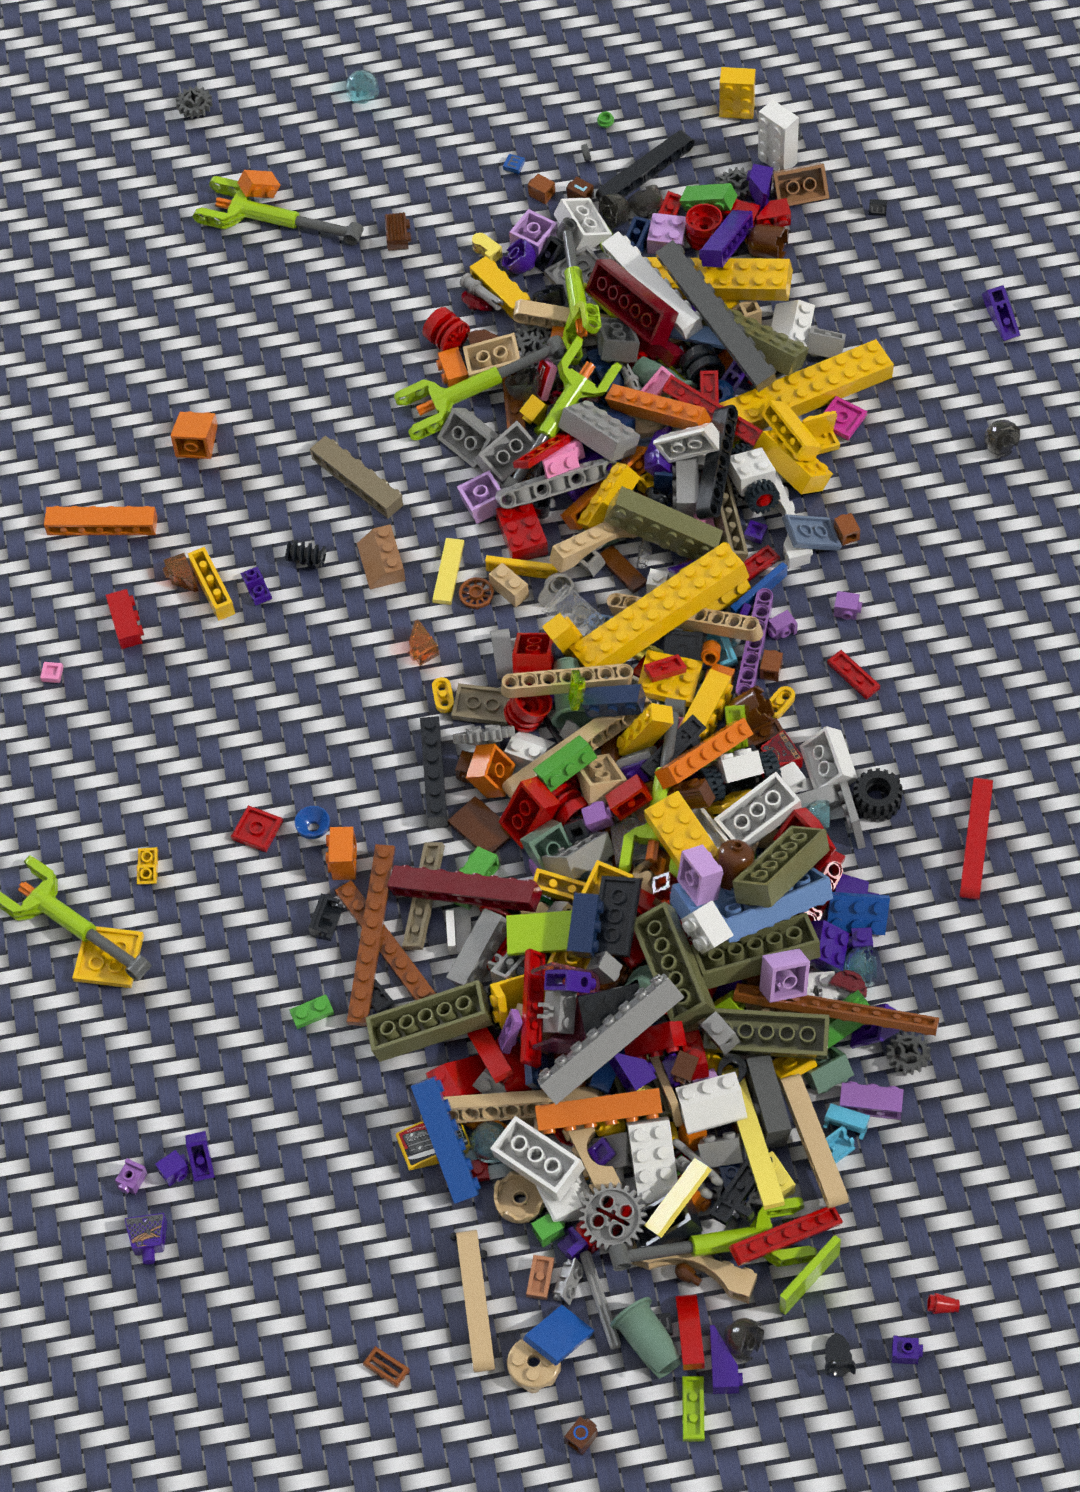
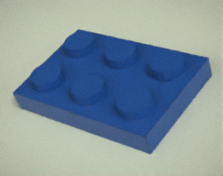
M832 892L833 899L828 901L827 922L848 933H851V928L871 927L873 935H885L890 903L889 895Z

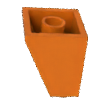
M179 412L171 432V440L176 457L212 458L218 425L215 413Z

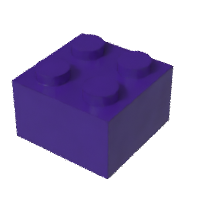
M826 920L811 921L820 941L821 957L809 960L810 965L822 972L843 971L849 933Z

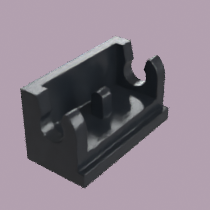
M321 893L308 927L310 936L328 941L332 940L344 908L342 904H339V899Z

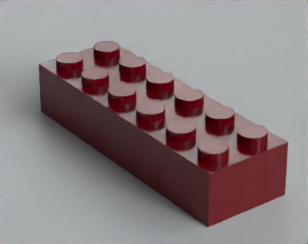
M597 259L585 291L650 345H666L679 313L613 259Z

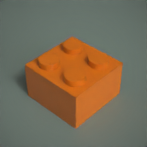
M495 743L476 745L466 779L486 798L505 797L506 793L502 786L512 776L516 764Z
M330 827V835H326L328 852L325 855L328 873L332 874L333 880H356L357 842L354 828Z

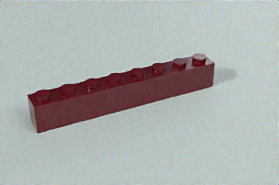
M394 865L387 887L396 896L535 913L542 895V890L537 882L531 879L524 881L513 877H508L507 879L496 875L482 876L478 873L447 872L443 869L430 870L426 867L413 868L408 865Z

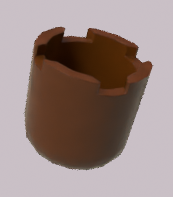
M764 224L753 226L745 237V244H747L749 253L754 257L763 259H784L786 251H783L784 244H788V229H785L786 227Z
M756 685L736 696L727 704V706L745 705L746 721L751 730L773 720L772 716L775 715L770 699L766 700L761 694L764 690Z
M727 840L717 850L715 861L723 869L721 888L731 891L733 888L732 881L754 862L753 849L742 840Z

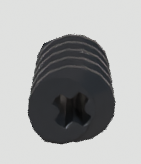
M295 540L293 544L289 541L285 559L287 562L293 560L296 564L300 562L301 565H305L307 563L310 567L314 565L315 568L323 566L326 559V546L319 550V544H316L313 549L312 543L305 547V541H302L300 546L298 545V540Z

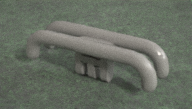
M676 1138L672 1140L673 1146L691 1161L696 1158L708 1166L682 1141ZM680 1156L678 1159L675 1158L676 1170L682 1175L691 1161L684 1156ZM712 1170L708 1177L713 1184L721 1186L723 1184L722 1178ZM703 1183L697 1189L702 1197L706 1199L712 1198V1192Z

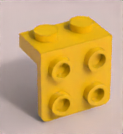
M827 411L819 415L808 416L802 421L822 447L818 455L840 448V443L833 431L837 418L836 411Z
M524 974L490 984V1002L493 1007L492 1017L494 1022L500 1025L501 1029H503L510 1010L515 1009L518 1003L523 1004Z

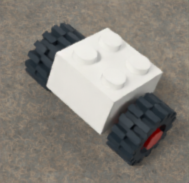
M741 443L740 446L736 444L735 448L732 447L728 469L729 477L739 494L744 496L747 505L753 513L759 514L761 512V514H765L766 510L770 512V508L774 509V504H778V500H780V493L775 486V468L762 447L753 450L749 444L745 445L744 443Z
M751 748L734 751L735 755L733 753L722 754L716 758L717 760L711 762L712 766L698 770V779L705 778L716 797L713 802L725 798V785L723 783H730L756 775L759 778V782L762 783L775 772L782 778L778 758L772 750L761 753L758 750L752 751Z

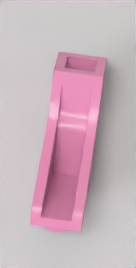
M574 439L543 459L542 464L545 477L549 479L580 467L578 460L585 458L582 442Z

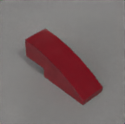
M637 334L640 342L639 346L653 361L661 359L668 367L679 365V361L685 352L669 340L666 345H650Z

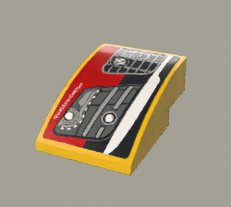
M422 1121L396 1133L397 1141L409 1171L439 1164L426 1126ZM457 1123L459 1130L456 1132L459 1139L463 1138L466 1145L464 1153L468 1154L471 1147L463 1124Z

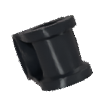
M557 284L537 291L533 294L532 301L541 302L540 299L543 298L542 303L563 306L567 298L564 285Z

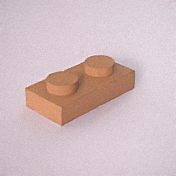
M533 1255L526 1297L542 1300L548 1299L555 1261L553 1257Z

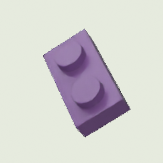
M517 1009L510 1010L498 1038L502 1053L510 1054L512 1047L516 1045L517 1035L522 1030V1018Z

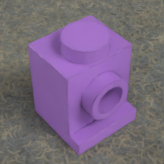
M786 610L768 620L767 632L775 640L785 638L791 632L794 635L797 634L798 623L790 612Z
M126 1158L125 1164L115 1180L117 1188L123 1193L128 1194L130 1192L136 1195L147 1176L145 1166Z

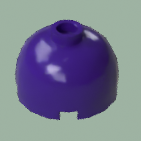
M522 239L516 240L508 247L507 251L509 253L507 256L503 255L502 266L514 274H523L533 269L536 252L526 239L524 241Z

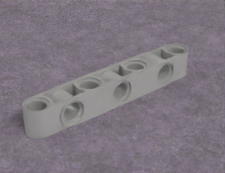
M604 457L579 464L580 467L549 479L545 475L500 489L496 493L495 499L503 508L509 509L594 484L607 478L610 470L606 471V466L609 463H612L614 466L616 461L611 462ZM578 473V479L571 481L572 476ZM540 484H543V485H544L543 490L540 491V492H537V487H538ZM509 495L508 501L503 503V496Z

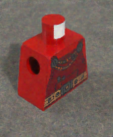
M784 730L760 747V753L772 750L776 754L780 764L779 768L791 762H795L799 769L803 766L802 755Z

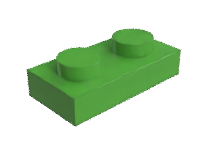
M327 995L289 1009L297 1029L334 1015Z

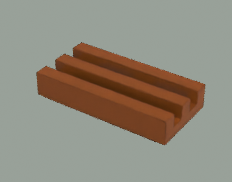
M376 1346L363 1362V1366L397 1388L400 1386L401 1381L405 1379L406 1374L410 1372L408 1367ZM374 1355H379L395 1367L402 1370L401 1374L393 1368H391L390 1366H388L387 1364H385L384 1362H382L381 1360L374 1357ZM370 1361H373L374 1363H376L377 1365H379L380 1367H382L383 1369L397 1377V1379H394L387 1373L383 1372L382 1370L371 1364Z

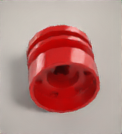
M705 203L695 205L687 211L686 239L690 247L696 250L702 249L721 225L722 213L717 207Z
M440 307L427 318L422 333L432 344H436L440 350L445 351L456 347L460 349L468 338L467 332H470V327L461 318L456 317L448 308Z
M550 695L510 698L504 708V717L510 726H514L515 730L525 733L533 732L550 712L552 698Z
M572 783L562 784L551 792L561 803L552 819L561 822L563 828L564 824H567L571 818L581 814L582 808L589 806L584 796H581V792Z

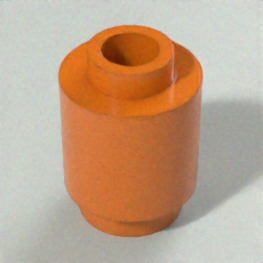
M715 640L704 642L701 659L706 665L712 666L719 661L721 645Z

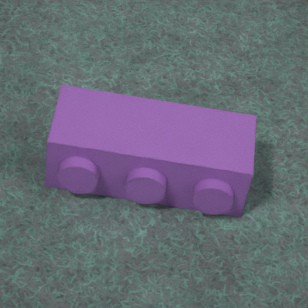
M849 1081L842 1083L840 1106L870 1115V1117L901 1120L904 1089H899L896 1086L879 1087L876 1084L861 1085Z

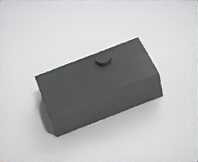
M765 1055L746 1059L747 1075L744 1078L767 1149L786 1146L792 1128L771 1056Z

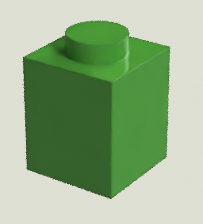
M549 1213L531 1223L532 1231L542 1247L564 1236V1221L553 1222Z

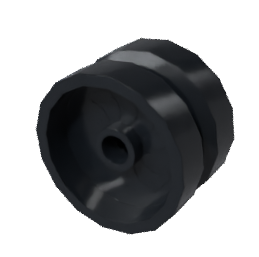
M700 344L690 348L682 355L679 361V367L687 380H692L696 383L698 390H700V371L718 370V379H721L725 373V367L710 344Z

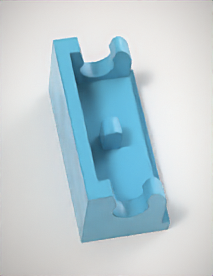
M707 634V640H715L721 645L720 659L717 664L729 668L739 664L729 637Z
M830 1104L825 1115L823 1128L827 1129L829 1124L839 1127L843 1125L848 1130L860 1133L859 1139L863 1140L867 1132L870 1115Z
M843 1125L826 1137L835 1163L855 1150L854 1139L847 1136V1130Z

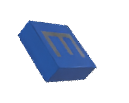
M509 154L503 165V170L519 174L525 163V158Z

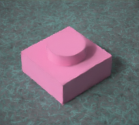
M44 662L40 677L41 681L60 683L63 664Z

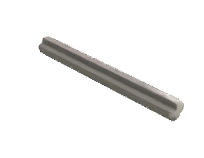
M590 1251L581 1252L580 1259L609 1347L612 1350L621 1347V1342L617 1330L610 1327L613 1318Z

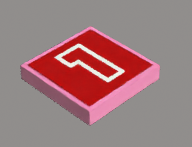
M549 358L539 362L531 387L532 391L543 401H547L558 370Z

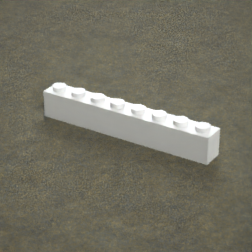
M618 231L601 243L604 253L609 259H613L679 313L674 328L685 340L703 328L701 322L703 318L700 313L692 310L691 304L687 300L684 301L680 292L672 288L668 279L661 277L659 270L651 266L647 257L643 258L639 249L631 245L626 235L622 236Z

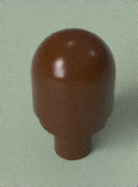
M679 1263L675 1267V1275L684 1283L689 1284L692 1282L697 1287L701 1284L702 1279L696 1276L697 1272L687 1263Z

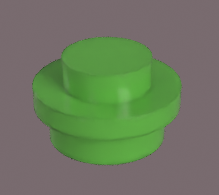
M602 112L597 118V123L603 128H608L613 125L614 117L610 112Z

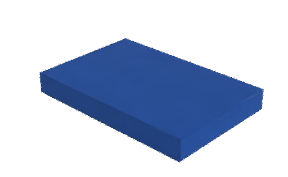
M561 1305L524 1336L523 1341L556 1366L590 1338L594 1333V1329Z

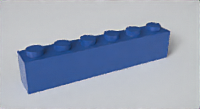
M436 1076L412 1084L411 1089L454 1204L477 1196L479 1194L478 1189H481L478 1178L473 1177L471 1172L474 1168L470 1157L466 1158L465 1142L463 1138L459 1139L456 1132L459 1130L456 1119H452L449 1111H452L449 1100L443 1097L442 1092L445 1090L441 1079L437 1080Z

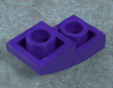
M258 567L240 573L255 606L272 599Z

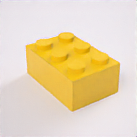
M721 67L719 117L753 119L756 69Z

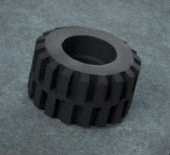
M876 768V771L869 769L867 773H861V776L856 779L853 789V801L859 815L863 814V818L866 820L871 818L873 822H875V819L883 822L884 818L889 820L892 815L895 816L897 811L900 810L903 787L900 784V779L895 778L893 772L889 774L888 770L880 771V768ZM882 791L887 797L879 800L873 799L868 793Z

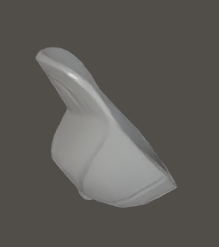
M558 572L552 574L546 579L544 588L538 596V602L545 608L555 607L572 593L574 588L573 581L565 573Z

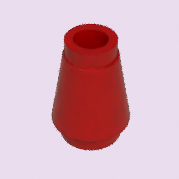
M934 1293V1295L929 1294L927 1300V1310L933 1314L959 1312V1299Z

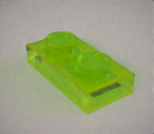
M579 669L572 670L568 693L571 711H579L580 703L583 702L582 689H585V678L581 677Z

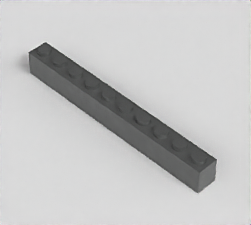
M672 240L657 250L655 253L658 261L696 311L700 313L705 323L755 389L760 392L776 381V370L773 365L766 363V357L761 350L757 351L754 347L756 344L751 337L747 338L744 334L746 332L744 327L734 321V314L731 310L727 311L725 309V303L720 296H715V290L712 285L705 283L704 275L700 270L696 271L694 268L695 264L690 257L686 258L683 247L680 244L677 245Z

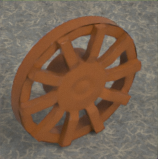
M470 578L459 589L460 601L468 608L477 610L488 606L494 597L493 586L484 578ZM485 585H487V586L489 587V588L483 590V588H484ZM467 587L469 591H463V589ZM491 591L490 595L484 594L486 592Z

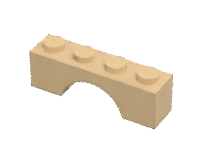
M577 1125L576 1130H562L566 1141H571L573 1148H571L573 1155L581 1159L585 1167L582 1174L584 1178H589L591 1182L589 1188L593 1195L595 1194L594 1187L601 1191V1184L608 1188L609 1183L612 1182L614 1188H616L617 1184L621 1183L613 1166H601L595 1163L588 1155V1146L596 1136L594 1127L585 1128L584 1125Z

